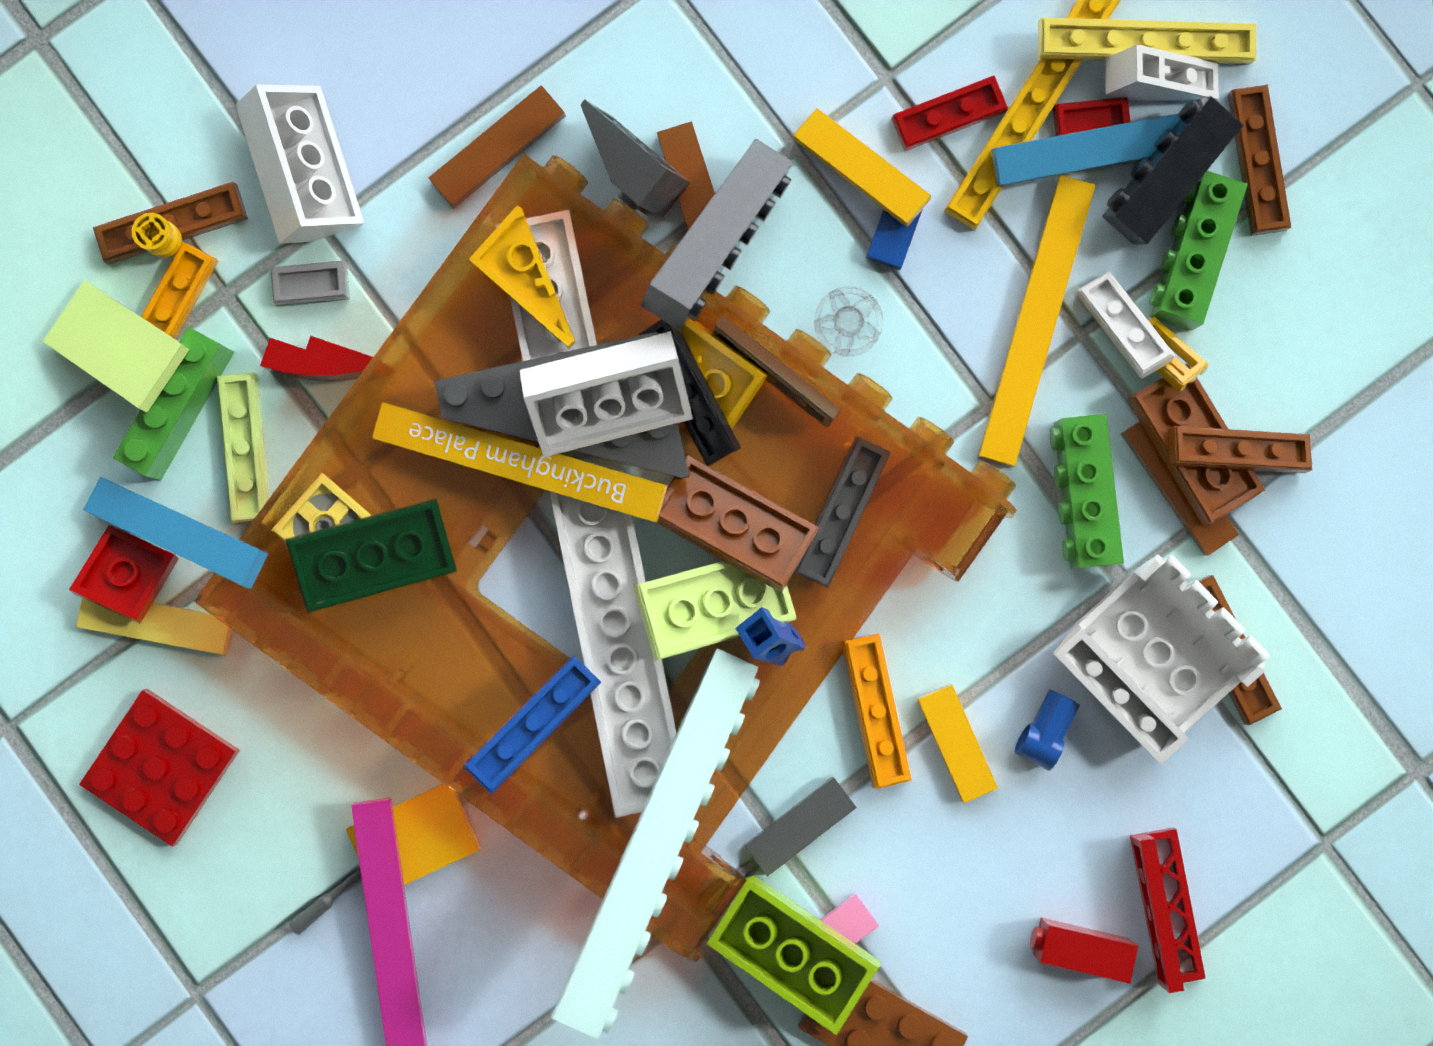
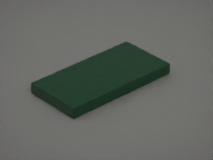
M437 498L285 539L307 613L457 572Z

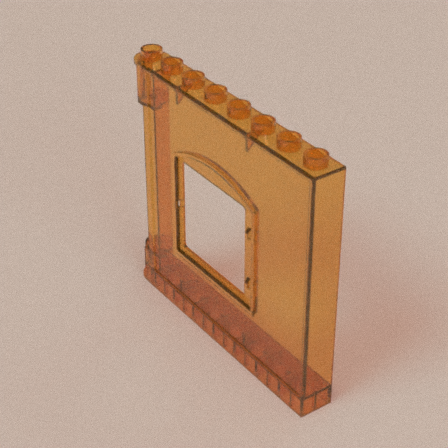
M523 154L240 537V541L268 553L252 588L249 589L214 573L194 602L603 899L641 812L615 818L591 694L492 795L463 768L571 659L484 596L478 588L480 580L546 490L372 438L382 402L444 420L441 416L434 381L523 361L510 297L469 261L474 252L496 229L495 225L501 224L517 205L522 208L526 218L564 210L570 211L597 345L639 336V333L661 320L640 305L649 284L679 243L673 242L665 254L641 238L649 224L631 207L613 198L603 211L581 195L588 185V181L569 163L552 155L545 166L542 167ZM736 285L731 289L726 298L717 291L713 296L707 292L703 297L707 304L696 321L713 333L715 324L724 315L837 405L841 411L832 424L825 428L765 380L732 429L741 449L709 467L806 521L815 524L855 436L876 444L891 453L829 587H824L797 573L792 575L787 584L797 618L788 623L798 631L805 642V648L793 652L784 665L777 666L754 659L740 636L704 646L697 650L669 689L676 730L678 731L708 661L717 648L759 667L755 678L760 680L756 693L751 701L745 699L740 713L745 715L743 723L736 736L729 735L724 747L730 750L728 758L722 770L718 771L715 769L709 783L714 785L712 795L706 807L699 805L694 816V820L699 821L697 830L690 843L683 842L678 856L683 858L678 874L674 880L668 878L662 890V893L667 895L663 909L658 918L651 916L645 930L679 955L695 962L703 955L700 949L701 944L746 882L744 876L731 864L722 859L718 853L709 848L707 843L843 654L842 641L855 637L912 555L948 578L959 582L1004 517L1012 519L1017 511L1013 504L1007 500L1016 488V484L1007 475L994 466L980 460L971 472L946 455L955 442L945 431L922 417H917L910 428L906 427L885 412L893 397L882 386L860 373H856L849 384L843 382L824 368L832 356L825 346L799 329H795L787 341L762 324L771 312L769 308L753 294ZM679 422L678 428L685 459L689 455L705 464L684 422ZM456 423L462 426H466L479 431H483L486 433H490L493 435H497L503 438H507L510 440H514L520 443L540 448L539 443L516 438L510 435L490 430L476 428L474 426ZM321 473L329 477L371 515L437 498L457 572L307 613L287 544L272 531V528ZM483 525L488 531L478 545L474 547L470 542L475 538Z

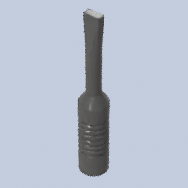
M359 869L348 877L329 895H322L290 923L291 929L298 935L305 931L332 907L334 899L359 878L361 870Z

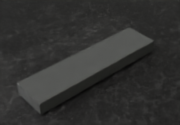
M859 436L854 437L814 524L819 527L818 533L794 573L824 587H829L889 458L890 451Z

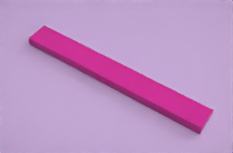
M392 797L355 802L351 807L386 1046H427Z

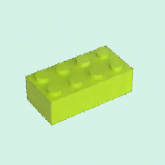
M755 875L746 880L707 942V945L836 1036L882 963Z

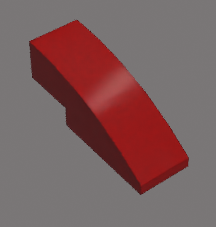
M311 335L306 349L270 337L260 366L271 372L315 381H344L367 378L386 373L389 367L381 359Z

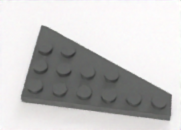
M653 332L436 380L434 383L441 416L444 420L539 443L523 397L520 370L655 336L658 333ZM678 423L570 450L624 465L639 467L648 471L679 477L680 479L689 478Z

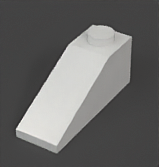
M1136 44L1105 58L1106 95L1128 97L1130 100L1190 101L1209 96L1218 100V63Z

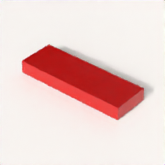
M993 75L895 113L891 119L906 152L1006 113L1008 106L996 77Z

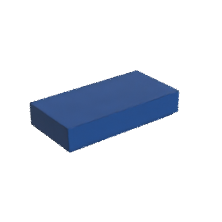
M883 209L866 258L901 270L922 210L910 225L906 227Z

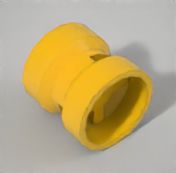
M153 212L144 213L133 223L131 230L135 243L150 254L159 258H169L180 249L182 236L179 229L161 215Z

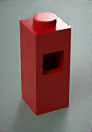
M1041 917L1039 927L1033 928L1030 938V949L1033 950V955L1040 963L1131 983L1138 945L1127 937Z

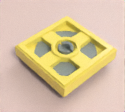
M321 473L272 528V531L286 543V538L371 516V514L329 477Z

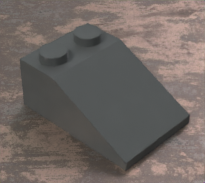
M584 99L580 106L609 178L621 190L618 197L635 211L638 209L646 216H649L652 212L664 218L691 182L612 115Z

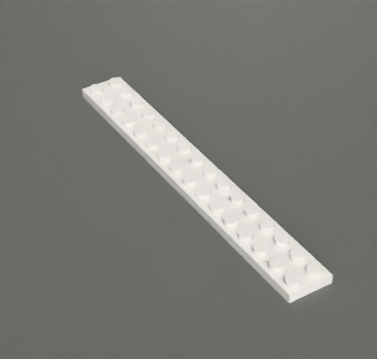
M564 210L526 218L576 343L568 349L510 297L523 361L597 345L570 211ZM574 451L559 453L623 472V467L620 463ZM549 491L584 665L601 681V684L591 693V699L615 818L640 813L645 806L677 734L663 662L662 659L654 660L633 587L646 582L633 516Z

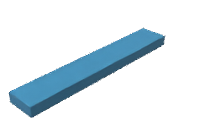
M1178 114L995 147L991 149L997 186L1149 158L1157 149L1154 147L1156 140L1166 130H1172L1180 118Z
M102 477L99 478L83 509L96 517L249 589L252 588L268 556V553Z

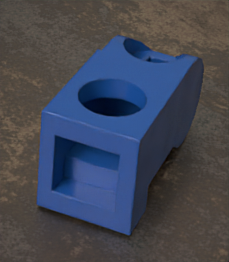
M763 607L736 627L752 657L756 660L782 666L786 663L790 654L805 648L804 640L790 623L774 619L770 611Z

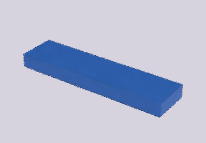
M573 656L463 768L492 795L601 684V681L582 662Z

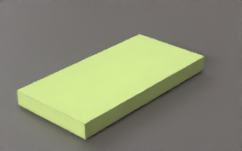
M85 280L42 341L145 412L149 411L189 351V348Z
M725 561L633 586L655 661L740 636L736 627L761 607L768 609L773 618L779 621L789 622L797 619L787 585L781 593Z

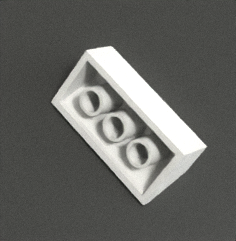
M256 84L235 105L279 244L312 242L364 224L321 86Z
M671 332L520 370L523 397L544 457L693 419Z

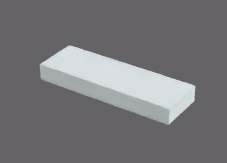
M1110 271L1078 289L1077 296L1141 379L1173 361L1175 354Z

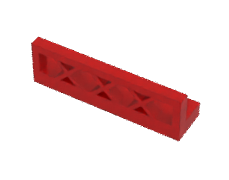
M1172 827L1130 835L1158 984L1168 993L1184 991L1183 983L1206 979L1177 829ZM1168 838L1171 852L1163 864H1160L1155 841ZM1172 863H1173V867H1174V872H1175V873H1173L1172 871L1169 870V867L1171 866ZM1165 873L1176 879L1178 887L1169 902L1166 898L1163 883ZM1179 901L1181 903L1182 911L1176 907ZM1173 910L1183 916L1185 927L1177 939L1174 938L1170 914ZM1186 939H1188L1189 948L1183 944ZM1180 948L1191 954L1194 970L1181 972L1177 955Z

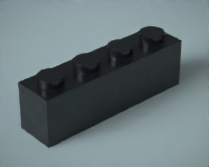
M1212 96L1190 100L1179 112L1178 117L1180 120L1174 128L1166 130L1156 140L1154 147L1157 149L1149 159L1145 158L1140 161L1130 174L1132 180L1124 189H1118L1108 200L1107 206L1109 208L1102 217L1133 245L1148 244L1244 126Z

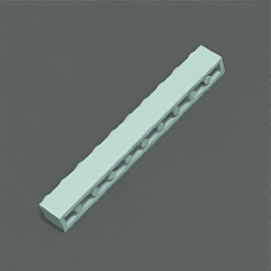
M718 648L712 653L551 1015L552 1019L595 1039L599 1038L601 1031L607 1034L610 1031L618 1011L612 1008L618 992L625 994L631 983L634 971L629 969L634 955L638 954L641 956L647 946L651 933L645 931L651 916L658 918L663 909L667 895L663 894L662 890L667 879L674 880L683 861V858L679 857L678 853L683 842L690 843L697 830L699 821L694 820V816L699 805L706 807L712 795L714 785L709 783L715 769L718 771L722 770L728 758L730 750L724 747L729 735L736 736L743 723L745 715L740 713L745 699L751 701L756 693L760 680L756 679L755 675L759 667Z

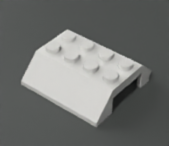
M1172 554L1164 560L1159 555H1156L1132 571L1074 625L1053 653L1160 764H1163L1189 740L1184 733L1240 682L1248 687L1265 672L1263 670L1266 665L1264 661L1270 656L1251 635L1242 640L1239 638L1245 629L1224 607L1215 612L1212 610L1218 601L1197 579L1188 585L1186 584L1185 580L1189 578L1191 573Z

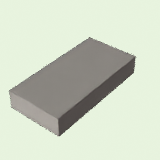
M344 260L270 267L273 304L276 306L350 299L347 263Z

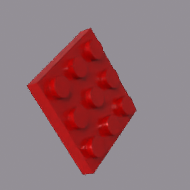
M143 689L79 785L173 847L179 843L240 750L149 689Z

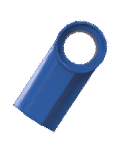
M1049 689L1032 724H1028L1022 731L1015 746V754L1050 771L1056 765L1063 752L1065 743L1063 738L1080 704Z

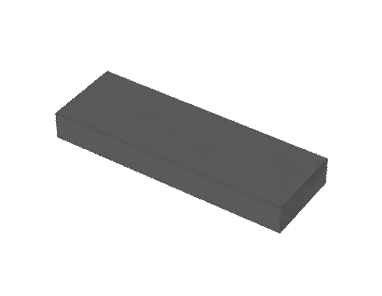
M832 776L744 844V847L768 877L857 807Z

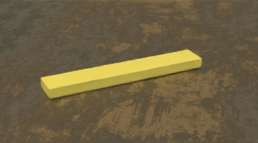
M1042 17L1038 21V58L1105 60V58L1138 44L1214 63L1252 64L1256 61V24Z

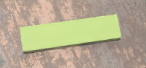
M251 372L217 376L231 523L240 524L272 520L258 374Z

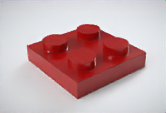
M108 525L69 590L81 598L141 624L179 558L167 550Z

